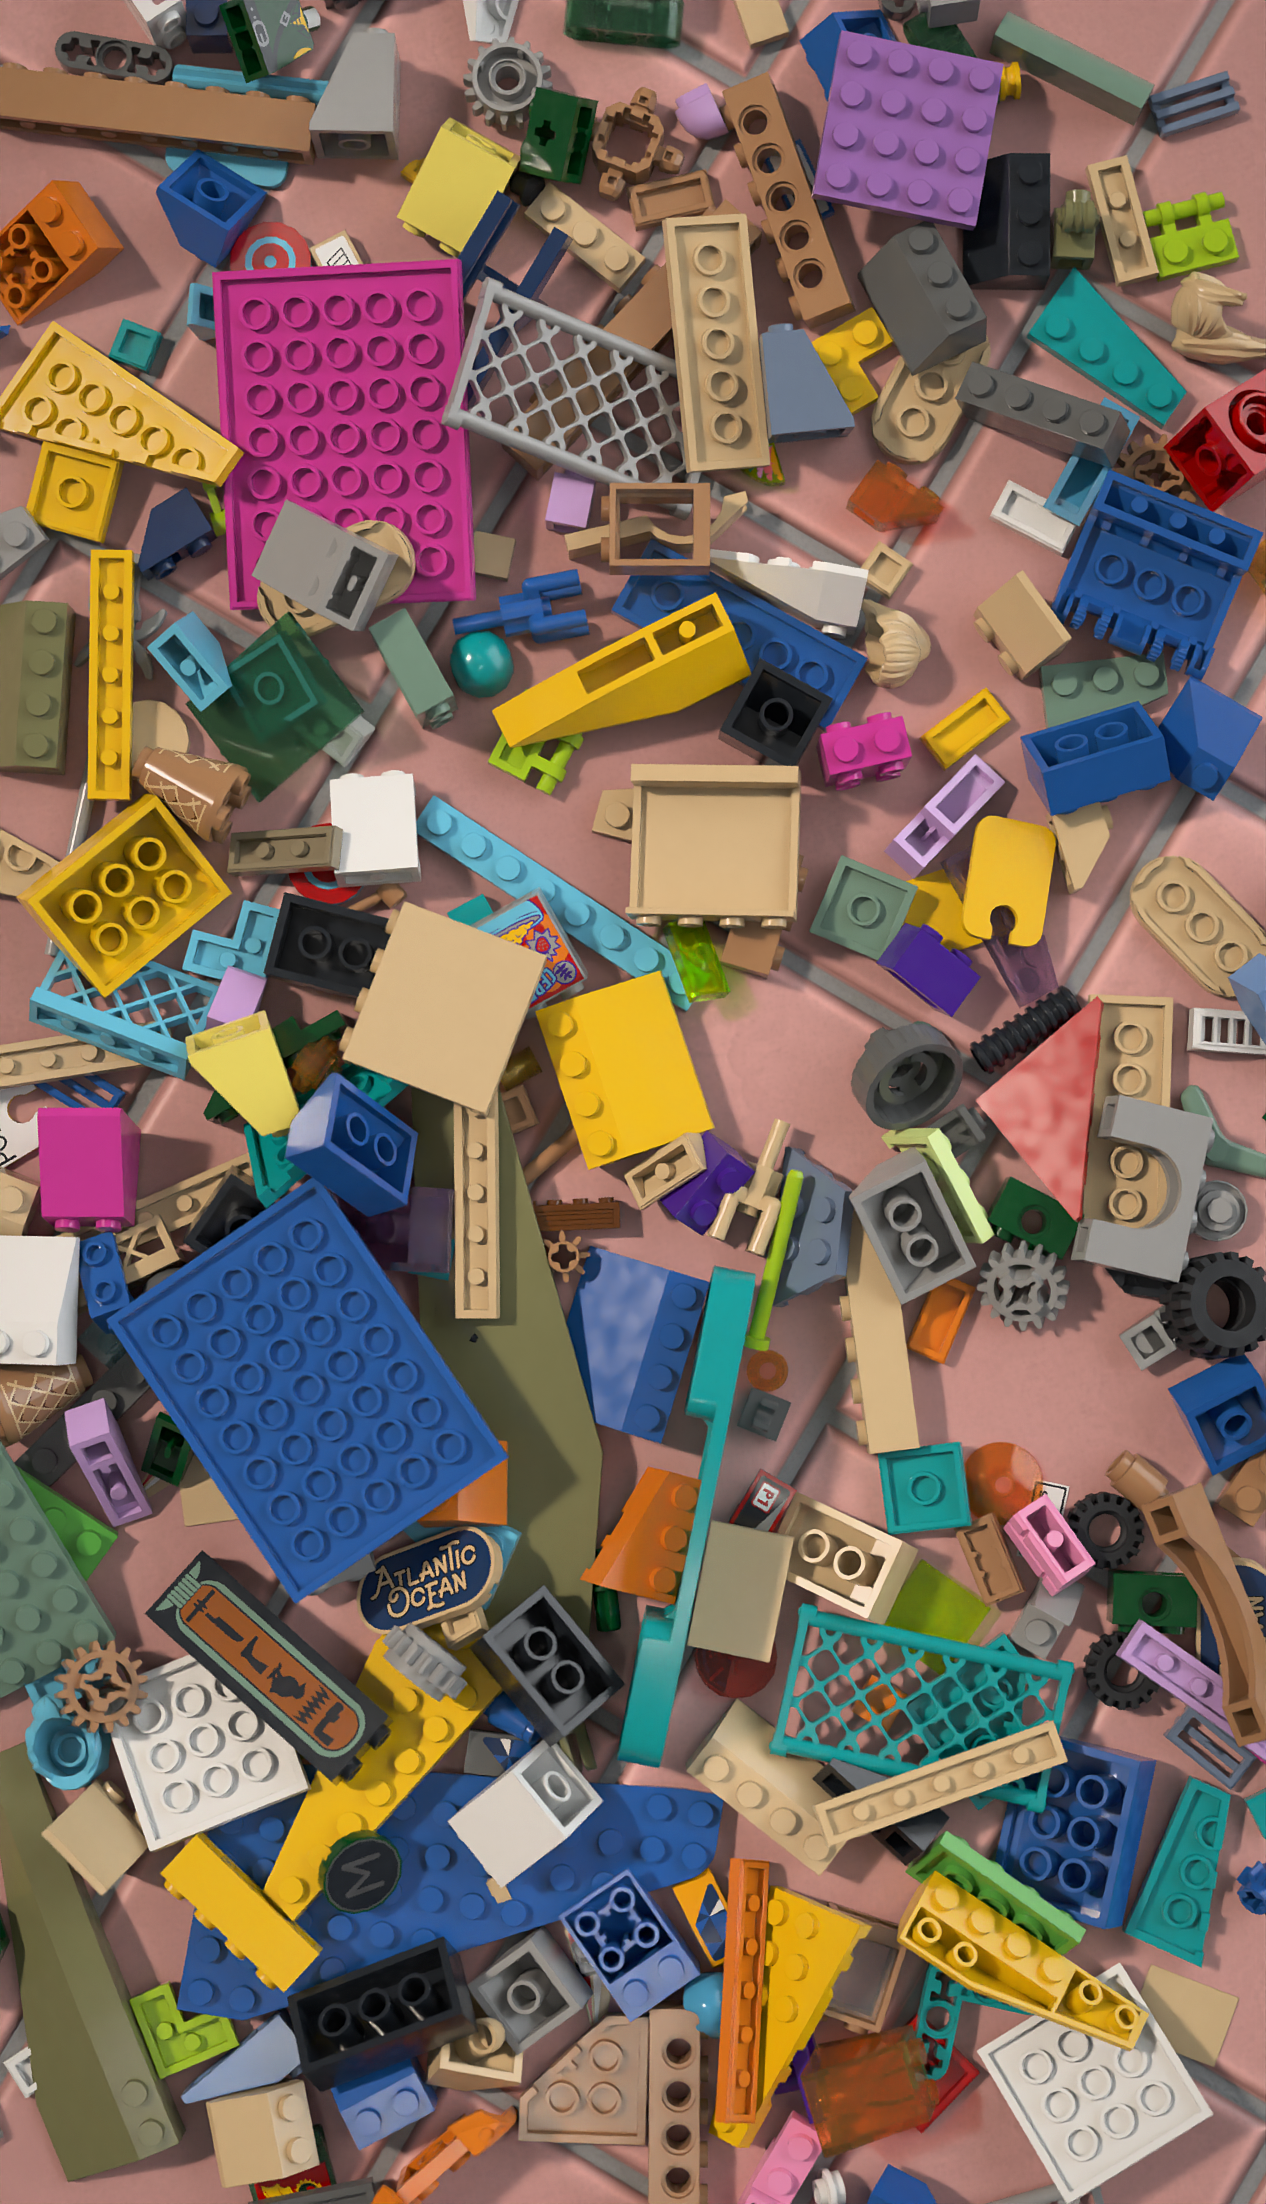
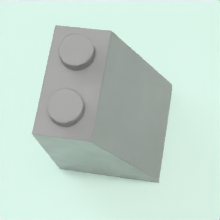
M367 28L363 32L352 33L309 122V131L317 158L399 159L401 63L395 33H388L387 30L382 28Z

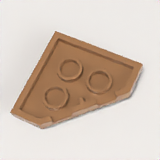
M606 2012L520 2094L518 2141L645 2145L649 2013H643L630 2022L624 2012Z

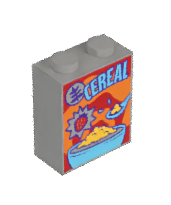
M540 887L470 925L473 928L547 956V962L525 1016L526 1019L535 1017V1011L548 1007L546 1002L552 998L561 995L564 1000L584 989L582 982L587 980L588 971Z

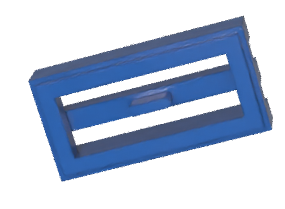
M97 1075L84 1077L112 1094L113 1097L110 1102L73 1079L58 1080L102 1108H117L127 1095ZM46 1082L33 1084L70 1108H86Z

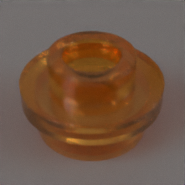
M759 1351L750 1358L747 1364V1377L755 1388L766 1392L774 1391L785 1383L788 1377V1365L784 1357L776 1351ZM764 1363H772L775 1366L776 1372L772 1378L765 1379L760 1375V1367Z

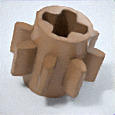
M560 1231V1242L553 1244L547 1239L543 1242L550 1248L547 1256L552 1266V1274L554 1275L556 1271L563 1272V1280L567 1283L569 1281V1271L575 1269L580 1274L585 1273L584 1269L578 1264L580 1258H587L590 1256V1253L579 1252L577 1246L581 1242L582 1237H576L571 1243L566 1241L564 1231ZM563 1244L567 1245L568 1251L576 1253V1260L569 1261V1268L562 1269L560 1262H553L552 1259L553 1254L558 1253L560 1245Z

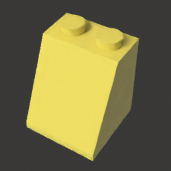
M449 117L441 126L397 218L404 221L402 226L410 233L421 238L428 234L441 241L439 247L455 257H459L496 192L504 193L521 158L516 153Z
M265 1010L185 1037L190 1064L262 1136L272 1134L273 1137H280L289 1134L291 1121L299 1113L300 1108Z

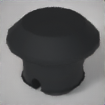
M517 171L513 174L509 186L511 192L520 196L521 204L526 207L530 206L545 188L544 177Z

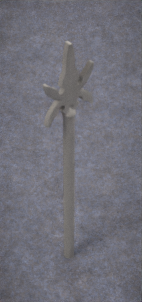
M136 553L134 560L133 652L136 653L135 661L142 668L145 677L152 681V661L146 649L139 642L149 638L160 628L165 620L167 611L161 609L153 617L144 621L141 629H135L136 623L141 622L142 610L138 601L142 572L138 567L140 554ZM89 596V598H88V609H89V613H90V596ZM89 643L83 647L76 658L74 665L78 668L82 667L89 660ZM88 753L65 857L86 841L94 800L87 799ZM48 937L44 954L56 957L60 949Z

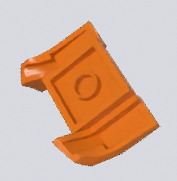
M511 2105L501 2115L493 2114L483 2109L474 2111L467 2116L464 2113L401 2169L396 2192L383 2184L371 2204H421L438 2187L439 2182L436 2179L447 2169H450L452 2173L457 2171L467 2162L471 2154L474 2157L480 2156L511 2128L516 2121L518 2110Z

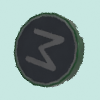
M361 1830L351 1832L337 1840L329 1848L332 1852L328 1855L326 1861L323 1858L319 1866L318 1884L326 1900L338 1911L357 1914L368 1912L381 1905L395 1891L401 1877L402 1860L397 1848L387 1837L379 1835L376 1831Z

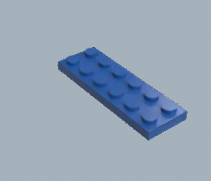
M651 539L640 559L688 558ZM711 571L709 575H630L611 609L612 614L642 629L716 592L735 629L751 673L761 658L833 698L818 727L827 732L826 727L830 726L867 662V657ZM749 677L738 682V684L745 686Z

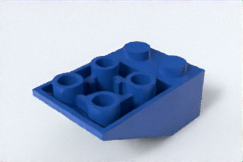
M629 1867L558 1915L630 2022L700 1975L699 1960L675 1925Z

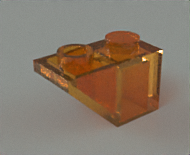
M877 459L848 499L846 509L876 531L884 532L935 524L940 519L945 507L939 504L941 499L932 490L925 486H921L918 489L906 480L907 474L900 467L891 462H887L885 465Z

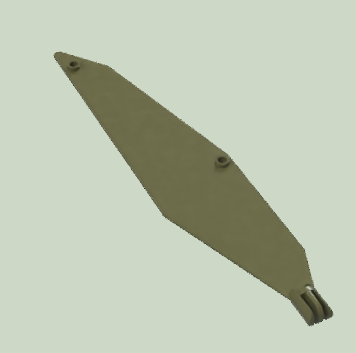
M411 1086L413 1130L418 1133L414 1157L416 1231L428 1234L433 1206L448 1208L449 1213L444 1237L455 1239L454 1103ZM498 1086L500 1318H456L454 1248L448 1281L418 1275L420 1326L497 1440L508 1442V1526L521 1532L522 1535L488 1609H483L489 1630L545 1585L589 1639L594 1584L580 1580L586 1568H591L596 1558L603 1449ZM422 1242L418 1266L442 1271L446 1246ZM474 1333L478 1337L475 1343L469 1341ZM582 1721L569 1734L557 1742L558 1746L580 1773H582L583 1764L587 1771L597 1769L585 1721Z

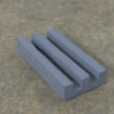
M1228 71L1150 95L1148 103L1160 138L1238 114L1240 106L1238 101L1235 102V91L1233 86L1229 84L1230 77ZM1216 87H1220V90L1202 95L1163 109L1160 108L1161 105L1194 94H1198ZM1221 100L1225 102L1224 106L1166 124L1164 120L1165 118Z
M1186 1706L1182 1715L1175 1719L1174 1725L1167 1729L1163 1735L1231 1790L1257 1757L1243 1746L1238 1747L1235 1739ZM1192 1717L1196 1718L1244 1758L1240 1764L1236 1763L1188 1723ZM1184 1730L1232 1769V1774L1227 1777L1179 1738L1180 1732Z

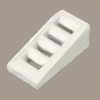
M1209 1008L1189 1009L1187 1051L1266 1055V1045L1261 1037L1260 1046L1252 1045L1253 1026L1243 1011ZM1205 1019H1213L1211 1042L1204 1041ZM1221 1020H1228L1227 1043L1220 1042ZM1237 1021H1244L1243 1044H1236Z

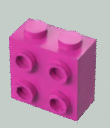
M885 712L867 717L866 724L851 727L849 721L827 726V732L820 735L816 746L825 787L835 785L836 791H842L860 786V780L872 776L876 777L877 782L900 777V771L906 769L912 758L903 716L892 718L891 712Z

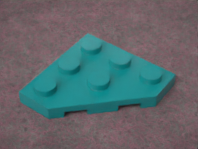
M1003 1632L982 1646L1020 1655ZM966 1661L964 1666L957 1671V1678L967 1691H972L987 1680L983 1664ZM991 1666L992 1671L999 1670L998 1667ZM1007 1670L1006 1674L998 1680V1687L1008 1700H1013L1025 1692L1027 1682L1024 1673ZM946 1677L934 1685L931 1690L933 1696L942 1707L949 1706L962 1696L961 1689L952 1677ZM993 1686L986 1687L973 1697V1703L983 1716L990 1715L1003 1705L1001 1696ZM922 1693L915 1697L906 1706L916 1723L924 1722L937 1712L936 1705L927 1693ZM1023 1700L1014 1706V1711L1020 1721H1022ZM968 1702L961 1703L948 1713V1719L957 1732L967 1730L978 1721L977 1714ZM1009 1711L1001 1713L989 1722V1728L997 1740L1019 1731V1725ZM942 1718L935 1720L923 1729V1735L932 1748H939L953 1738L952 1730ZM983 1727L976 1729L964 1738V1744L968 1750L993 1742L990 1734ZM953 1744L939 1754V1758L942 1760L962 1753L965 1750L960 1744ZM978 1795L969 1797L978 1811L994 1800Z

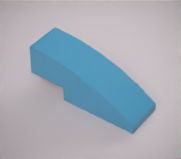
M1104 397L1100 405L1122 413L1131 431L1127 438L1128 440L1140 416ZM1072 455L1043 507L1079 527L1096 498L1108 470L1112 468Z

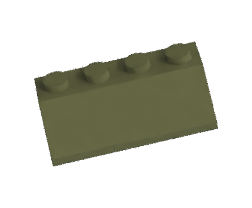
M25 600L0 605V772L65 775L76 612L68 603Z

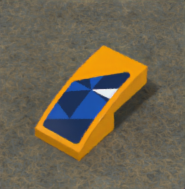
M707 1868L696 1877L685 1880L672 1887L708 1960L715 1969L724 1964L728 1903L710 1868Z

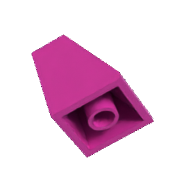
M38 1108L42 1217L55 1227L56 1231L64 1233L79 1232L80 1227H96L97 1231L104 1233L121 1232V1227H134L141 1129L121 1108Z

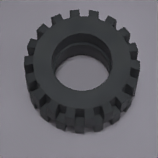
M1217 1252L1190 1258L1187 1268L1180 1275L1179 1283L1164 1282L1163 1287L1168 1291L1167 1294L1160 1295L1159 1304L1165 1305V1312L1160 1313L1161 1322L1168 1321L1170 1327L1165 1330L1168 1337L1178 1338L1176 1346L1181 1351L1190 1350V1356L1195 1358L1205 1357L1206 1360L1245 1355V1352L1257 1349L1259 1347L1258 1342L1266 1340V1282L1263 1279L1266 1272L1261 1266L1253 1268L1254 1260L1247 1256L1239 1258V1253ZM1213 1283L1223 1290L1229 1301V1317L1223 1328L1218 1327L1211 1320L1206 1307L1207 1293Z

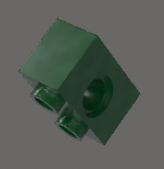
M1011 1176L1005 1178L987 1213V1221L992 1226L995 1237L1010 1244L1014 1238L1026 1241L1027 1245H1029L1028 1250L1034 1251L1038 1244L1043 1245L1042 1255L1047 1257L1052 1253H1056V1260L1063 1259L1077 1232L1079 1222L1077 1223L1073 1220L1059 1201ZM1028 1210L1038 1212L1042 1218V1227L1035 1234L1026 1232L1022 1227V1217Z
M1108 1569L1106 1620L1111 1624H1117V1631L1131 1632L1138 1620L1144 1621L1149 1626H1159V1633L1185 1634V1627L1197 1628L1198 1595L1184 1573ZM1150 1592H1158L1162 1599L1160 1608L1154 1613H1145L1142 1608L1143 1598Z

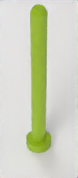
M791 1169L787 1174L781 1198V1209L774 1227L750 1330L745 1335L743 1346L759 1351H767L769 1349L771 1339L765 1335L804 1179L803 1172L800 1170Z

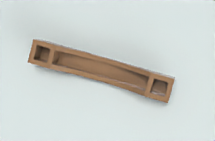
M1200 1482L1141 1506L1156 1546L1169 1556L1184 1573L1208 1615L1221 1661L1223 1682L1222 1708L1238 1747L1266 1740V1640Z

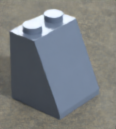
M790 323L768 326V332L762 333L759 338L768 444L847 437L855 427L854 417L804 329L793 330V324Z

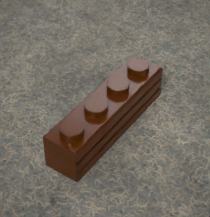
M614 1197L598 1198L599 1203H588V1198L572 1199L573 1204H562V1199L547 1200V1205L536 1206V1201H532L540 1232L621 1228L619 1202H614Z

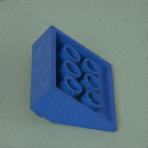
M590 1246L588 1250L590 1256L586 1258L583 1266L585 1273L580 1276L566 1323L594 1421L597 1424L662 1443L710 1282Z
M1059 1736L1068 1762L1051 1768L1046 1792V1808L1040 1814L1026 1811V1806L1007 1803L995 1862L1001 1865L1004 1871L1018 1882L1035 1889L1042 1899L1056 1909L1070 1914L1075 1921L1101 1929L1120 1927L1123 1924L1157 1760L1115 1748ZM1039 1772L1022 1778L1026 1789L1036 1790ZM1013 1782L1012 1786H1018V1784Z

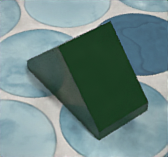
M160 1411L156 1417L141 1471L179 1487L195 1453L167 1411Z

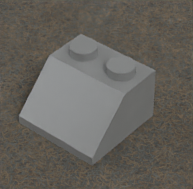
M545 1925L540 1926L511 1947L467 1985L469 1991L488 2017L495 2018L502 2023L505 2029V2040L516 2055H519L580 2011L594 1993Z

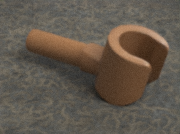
M399 883L382 884L371 896L347 908L362 912L383 900L390 909H393L407 897V893Z

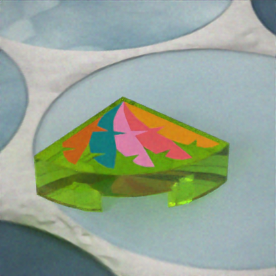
M774 443L769 444L770 466L740 469L741 472L751 479L767 486H782L786 483Z

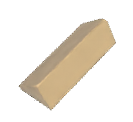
M686 1132L623 1173L640 1210L648 1208L707 1170L704 1145L700 1133Z

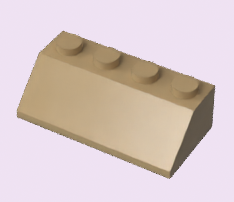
M736 1698L685 1763L686 1771L818 1876H821L847 1842L844 1841L827 1847L813 1808L815 1804L832 1799L812 1779L824 1766L811 1758L788 1753L786 1757L770 1754L769 1743L772 1741L776 1728L740 1699Z

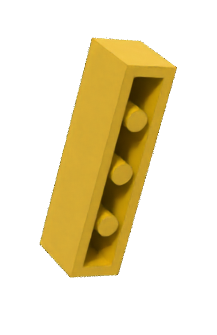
M204 1833L195 1835L160 1873L166 1879L163 1883L164 1887L179 1901L186 1898L197 1908L194 1912L195 1917L209 1930L213 1931L216 1927L228 1938L225 1942L226 1947L240 1960H244L247 1957L259 1968L255 1972L258 1978L272 1990L278 1987L285 1992L323 1949L301 1926L292 1921Z

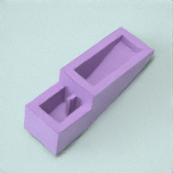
M975 754L892 840L884 852L915 879L1002 787L1005 781Z

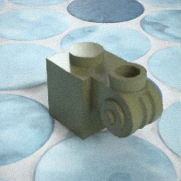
M1081 189L1070 190L1066 192L1064 204L1060 208H1054L1050 218V269L1072 270L1074 267L1077 270L1090 269L1095 258V227L1099 225V215H1097L1094 201L1091 200L1090 191Z

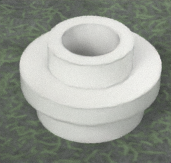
M827 2168L819 2169L817 2179L812 2181V2190L816 2203L845 2204L846 2191L839 2171H829Z

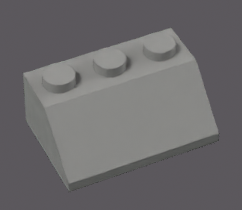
M915 1146L878 1164L848 1196L901 1305L976 1267L926 1160Z

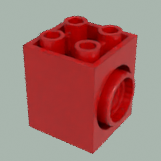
M1266 369L1204 407L1163 447L1207 508L1212 512L1217 511L1266 479Z

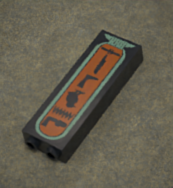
M203 1550L145 1613L146 1616L335 1786L341 1780L348 1783L353 1779L363 1766V1763L360 1761L362 1756L370 1747L377 1750L392 1732L388 1728L393 1722L389 1715Z

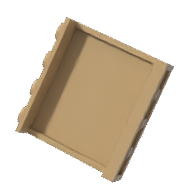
M631 764V782L634 785L630 902L629 907H626L628 917L636 919V925L645 927L661 926V920H678V926L703 927V921H720L719 926L723 928H744L745 921L761 922V927L766 929H785L787 922H797L802 775L799 766Z
M404 901L401 911L393 909L388 920L385 933L391 936L386 949L378 948L373 958L370 972L375 973V977L370 989L363 987L358 996L354 1011L359 1012L360 1015L355 1027L351 1028L348 1026L344 1032L339 1046V1050L345 1052L342 1059L349 1065L352 1063L469 1108L470 1111L487 1117L545 968L547 956Z

